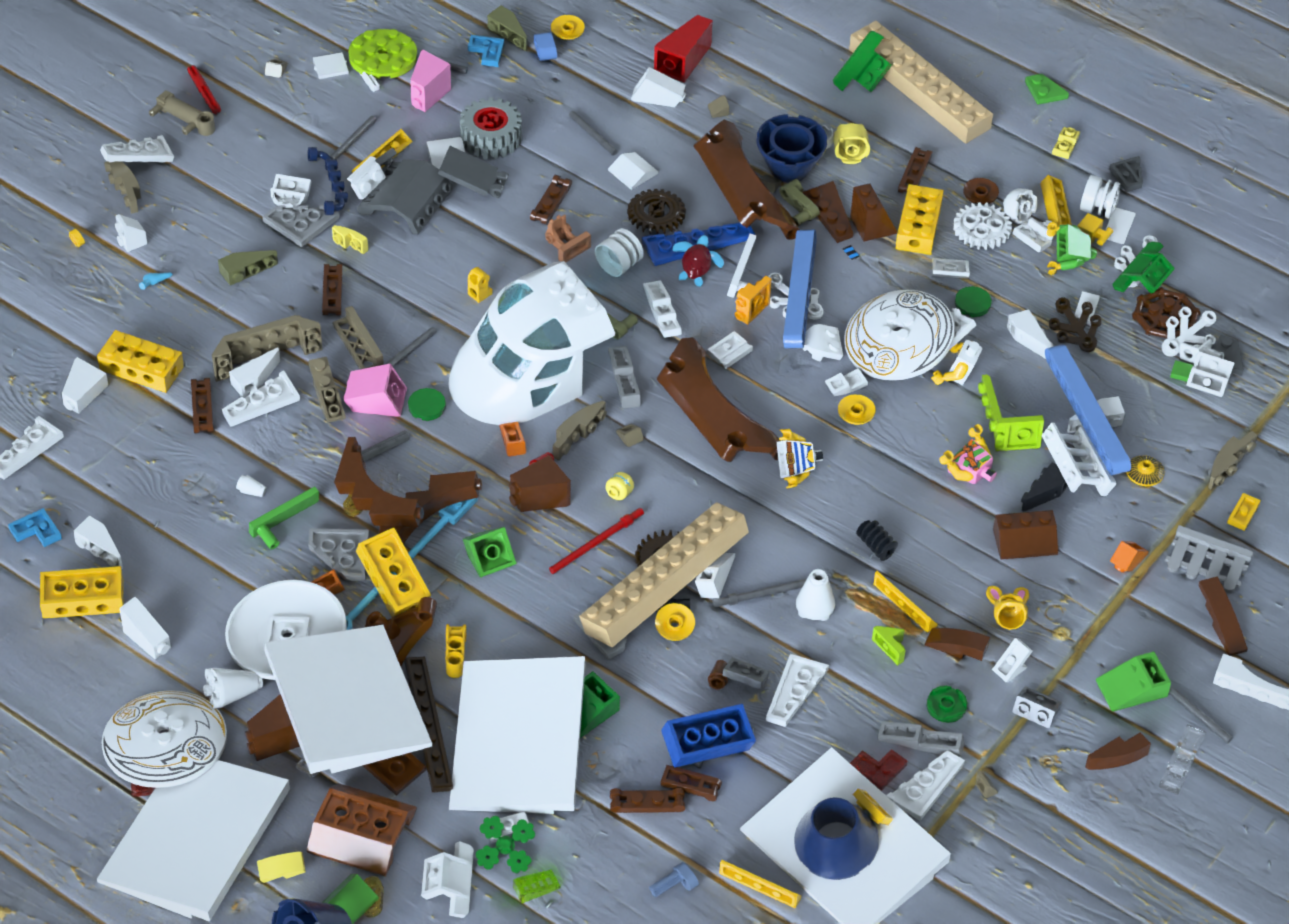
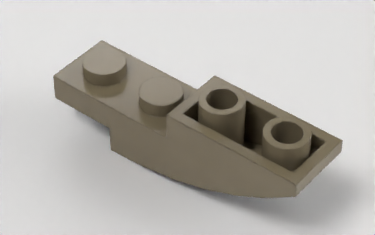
M122 161L104 162L106 172H110L108 174L110 184H114L116 191L120 190L122 195L125 194V197H123L126 207L130 208L131 214L138 212L137 199L141 198L140 187L132 171Z
M327 356L308 360L316 395L327 423L346 419Z
M600 401L584 407L557 428L556 442L553 444V456L555 459L560 460L563 455H566L574 442L576 443L580 436L586 439L590 433L595 431L597 424L606 417V402Z
M1251 431L1240 440L1233 436L1221 448L1212 467L1208 483L1209 490L1216 486H1221L1227 477H1231L1237 472L1238 462L1247 452H1252L1257 445L1256 433Z

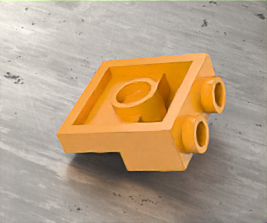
M765 276L758 280L755 285L748 283L744 288H740L737 293L738 299L735 301L737 305V311L734 314L736 319L748 325L770 304L771 278Z

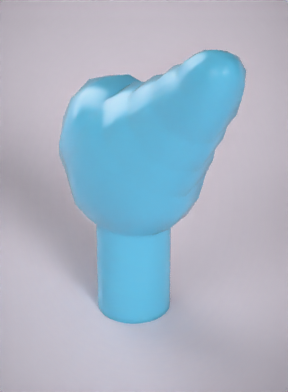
M147 273L144 275L143 281L139 286L141 289H145L149 285L158 284L170 278L172 273Z

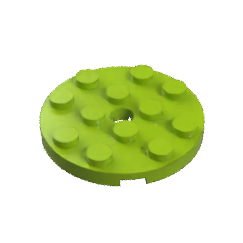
M396 29L367 30L357 36L349 46V62L351 66L360 74L363 72L368 75L372 74L376 79H380V76H390L391 79L404 75L414 67L417 61L416 44L409 36Z

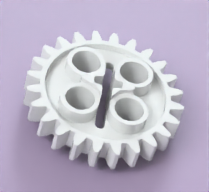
M980 202L978 206L971 203V207L965 205V209L960 208L959 213H956L953 230H955V236H959V241L964 240L965 245L970 243L971 248L976 245L978 250L981 246L985 250H987V246L994 249V245L1000 247L1001 243L1005 244L1006 239L1010 237L1012 230L1010 216H1006V212H1001V208L994 209V204L988 207V203H985L984 206Z

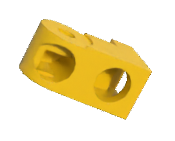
M479 267L473 268L468 275V295L478 303L492 295V288L488 286L490 276Z

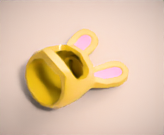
M989 586L986 590V597L994 605L996 623L1008 630L1017 629L1024 625L1028 618V608L1026 606L1029 599L1028 589L1019 587L1014 590V593L1002 594L1001 589L998 587Z

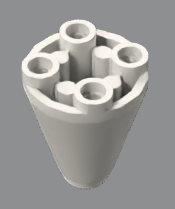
M815 569L809 574L798 593L796 608L800 617L825 621L829 619L835 609V598L826 572L821 569Z
M223 668L205 669L206 685L203 686L205 697H209L210 704L214 706L213 709L222 708L257 692L263 686L262 677L252 671Z

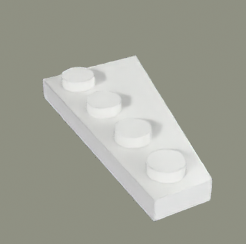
M163 135L157 136V139L153 140L151 137L144 138L140 142L129 140L128 144L123 142L104 144L100 150L105 160L110 162L137 161L163 163L173 162L174 158Z
M283 370L279 373L278 377L267 380L264 386L259 389H253L248 396L237 399L223 408L222 412L231 427L300 401V395Z
M38 416L35 419V424L32 427L28 426L24 430L25 434L12 443L13 447L10 450H5L0 455V477L6 479L64 438L63 432Z

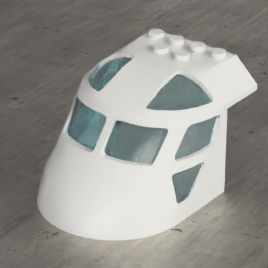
M565 261L553 262L512 281L497 294L472 335L460 348L449 375L448 385L452 399L463 412L472 418L485 423L500 425L512 422H527L582 396L583 351L615 336L605 308Z

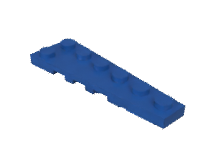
M741 223L713 226L709 227L708 230L702 231L692 229V232L688 233L678 231L674 232V235L664 236V234L644 236L642 237V244L654 266H658L683 258L685 252H675L672 250L673 246L678 242L686 241L694 246L697 245V241L702 235H706L709 240L707 249L712 251L745 242L749 234L755 235V232L751 226L746 228Z

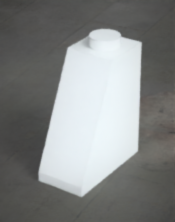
M649 67L634 87L631 100L675 107L678 102L683 101L686 95L684 92L686 85Z
M77 357L74 360L62 392L64 406L68 410H73L79 414L108 387L106 373Z
M136 597L119 608L123 631L154 659L168 652L171 648L169 635Z

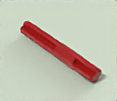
M195 65L188 67L189 75L212 113H220V105Z

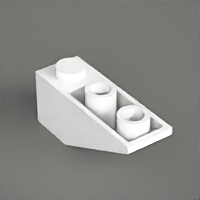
M1029 309L1009 315L1007 328L1013 338L1045 358V349L1054 346L1047 339L1044 329L1040 328L1036 317L1032 315Z
M279 348L268 351L229 371L231 385L241 397L248 396L250 391L255 388H261L280 363Z
M1119 396L1099 399L1097 402L1111 427L1122 426L1125 412ZM1077 415L1069 419L1068 433L1076 432L1082 426Z
M88 516L74 530L76 544L80 548L89 550L95 557L102 558L110 566H121V569H123L121 556L105 525Z
M724 553L696 577L695 583L701 598H720L734 561L735 553Z

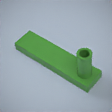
M314 486L249 522L250 535L253 538L259 535L270 550L275 549L280 542L270 529L319 502V491Z

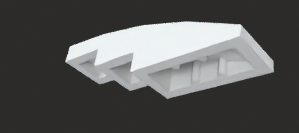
M661 280L643 283L649 305L663 337L681 335V327L676 320V312L671 305V298Z

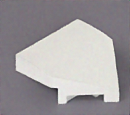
M1030 217L1028 223L1015 227L1012 234L1040 253L1052 244L1053 236L1050 237L1046 234L1048 224L1052 221L1038 222Z

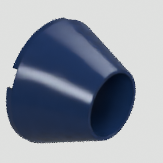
M788 114L772 117L760 126L757 132L756 143L771 174L775 178L782 180V182L788 183L795 179L801 181L809 174L826 151L827 135L822 126L811 118L799 115V117H788Z
M833 797L819 802L803 816L795 831L794 845L800 862L811 873L825 879L841 880L858 875L861 870L872 863L878 851L879 835L874 821L864 810L845 799ZM835 822L844 823L852 828L848 834L838 838L827 837L819 832L825 825Z
M295 898L281 901L278 910L274 911L272 917V924H352L347 912L339 905Z

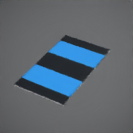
M851 245L842 248L851 260L860 257Z

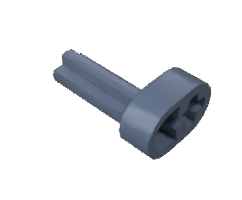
M681 862L673 867L672 873L651 885L649 889L652 895L657 897L679 882L688 891L697 887L699 882L692 870L684 862Z

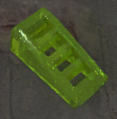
M552 869L513 879V888L521 904L561 888ZM546 878H550L552 884L548 885ZM538 881H542L544 886H540Z

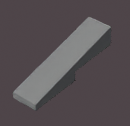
M627 346L608 348L622 409L640 407V392L633 373V365Z
M882 721L878 734V741L942 755L948 750L960 758L962 757L965 745L964 737L961 733L923 730L922 725Z

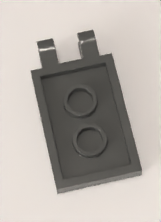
M449 146L438 171V175L481 195L487 196L489 193L495 198L500 197L509 176L507 172H497V167L452 146Z

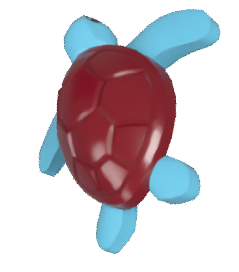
M702 235L698 239L697 245L693 246L691 243L683 241L673 246V251L685 252L682 258L684 271L680 273L679 280H686L689 277L694 279L697 286L701 287L703 284L702 276L709 271L711 262L720 268L723 267L724 261L717 252L707 249L709 240L706 235Z

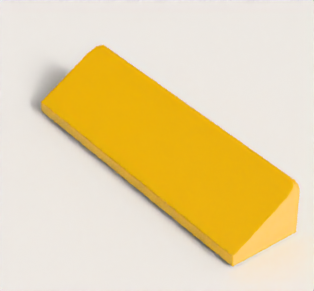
M400 129L351 172L353 173L370 156L377 159L391 148H394L397 152L395 156H397L413 141Z
M1047 175L1040 185L1048 220L1056 223L1057 226L1072 225L1062 180Z
M875 572L874 585L921 628L929 633L932 628L938 626L936 622L880 572Z
M721 860L719 873L793 908H796L802 896L727 861Z

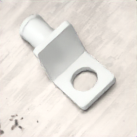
M1208 339L1200 347L1184 342L1180 345V359L1193 364L1195 363L1198 351L1221 359L1224 358V353L1211 349V339ZM1185 349L1192 351V358L1185 354Z

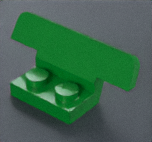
M870 31L834 77L833 84L843 91L853 78L868 91L872 92L892 66L891 63L874 51L884 37L875 31Z
M1149 242L1112 284L1114 290L1124 293L1133 281H1140L1150 293H1154L1175 269L1162 253H1158L1164 246L1160 242Z

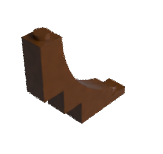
M348 437L334 481L339 494H352L351 498L356 510H370L369 515L374 526L419 527L420 520L424 516V510L420 506L418 499L398 497L378 487L367 475L366 464L361 454V446L358 444L356 437Z
M476 471L430 475L429 490L406 492L405 498L418 499L420 506L424 510V516L420 520V525L432 514L449 505L479 498V490H482V480L478 478ZM380 526L379 534L395 528L404 545L417 527Z

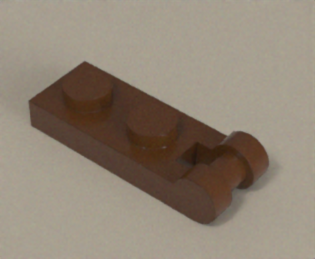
M666 765L661 779V786L671 789L682 788L686 793L705 797L708 801L712 802L717 800V790L722 785V781L719 778L678 767L674 768V766Z

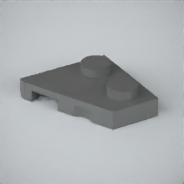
M1140 156L1112 163L1109 166V170L1126 192L1142 188L1143 179L1141 176Z
M1220 335L1214 350L1223 352V359L1234 363L1232 373L1242 376L1244 368L1238 340Z

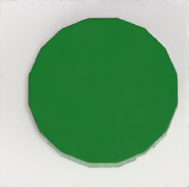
M969 286L958 291L955 298V306L963 315L968 314L969 317H981L988 313L992 299L986 290L980 287Z
M423 388L412 393L408 400V408L413 417L429 421L443 414L446 408V401L441 392L431 388Z
M947 685L939 686L930 692L926 706L929 714L936 720L946 723L956 722L966 713L967 699L959 689L955 690L952 686Z

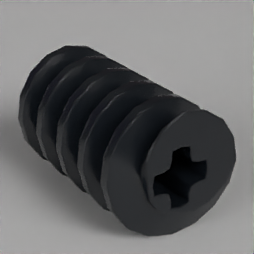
M864 521L856 531L857 536L865 542L867 547L881 561L887 560L898 547V542L893 541V537L888 536L889 533L887 531H883L884 528L879 525L878 521Z

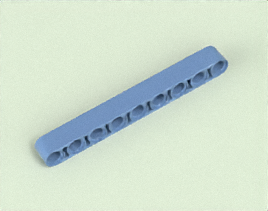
M815 229L797 230L783 334L785 349L804 348L817 243Z
M1062 344L1046 348V361L1108 473L1112 476L1130 471L1131 462L1067 347Z

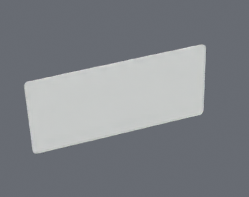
M1116 208L1106 229L1108 227L1113 229V233L1107 240L1124 244L1136 213Z

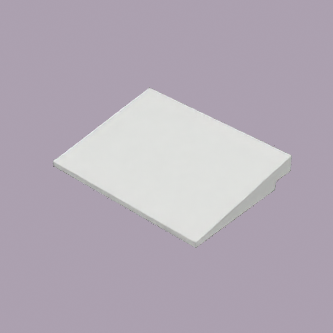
M384 625L264 642L265 654L310 774L330 769L332 774L432 747L431 739Z
M585 656L464 661L452 774L453 789L450 794L449 810L515 813L525 811V813L554 814V810L574 811Z
M832 747L740 828L742 833L841 924L880 923L933 880L934 874L949 863L951 854ZM858 788L867 791L893 818L889 825L875 823L879 835V846L872 863L861 870L858 875L841 880L825 879L811 873L800 862L795 851L794 836L800 820L819 802L827 798H842L858 806L856 803L857 799L852 794ZM867 809L864 810L869 816L871 815ZM835 822L825 825L819 832L827 837L838 838L848 834L852 828L844 823Z
M218 760L208 771L189 782L170 787H156L98 876L97 881L191 919L193 916H197L210 921L290 790L289 780Z

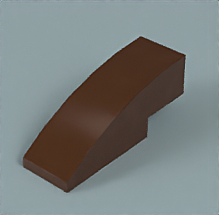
M932 628L925 646L961 659L966 655L982 661L989 647L990 637L961 629Z
M1141 732L1127 741H1124L1119 736L1089 754L1085 767L1088 770H1101L1130 764L1147 756L1151 743Z

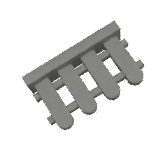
M1179 525L1175 539L1172 542V546H1175L1171 557L1167 555L1165 562L1168 563L1167 569L1172 573L1177 572L1180 567L1187 569L1186 576L1189 579L1197 578L1198 574L1204 575L1205 579L1218 576L1220 582L1224 583V590L1232 593L1236 587L1240 588L1242 582L1239 581L1242 571H1247L1254 551ZM1186 551L1193 553L1190 563L1182 561ZM1205 558L1212 560L1208 570L1201 568ZM1224 564L1231 566L1227 577L1220 574Z

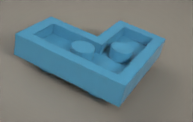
M471 35L468 51L483 53L481 65L498 67L505 39Z
M44 508L8 524L9 530L17 542L36 534L42 545L46 547L62 539L61 533Z

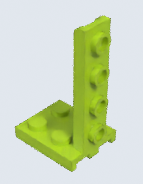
M987 374L982 375V380L978 383L979 394H982V405L986 406V419L990 420L989 430L994 434L995 451L1040 448L1044 425L1043 415L1002 418L991 378Z

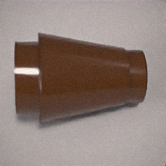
M724 660L716 661L708 677L709 685L713 689H723L728 683V677L722 675L727 665V662Z

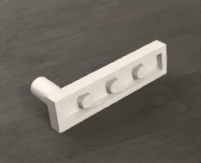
M749 234L727 296L734 298L736 291H739L740 288H744L748 284L740 280L751 254L756 235Z

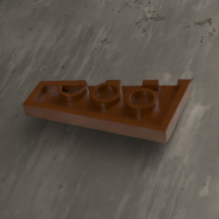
M834 181L803 192L818 207L820 215L817 217L837 243L853 238V230Z

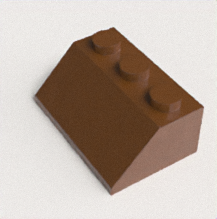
M1053 510L995 515L993 532L1000 560L1058 555L1057 524Z

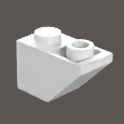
M120 214L116 215L117 223L115 228L119 234L117 240L121 247L124 246L126 251L129 252L147 244L146 232L138 220Z

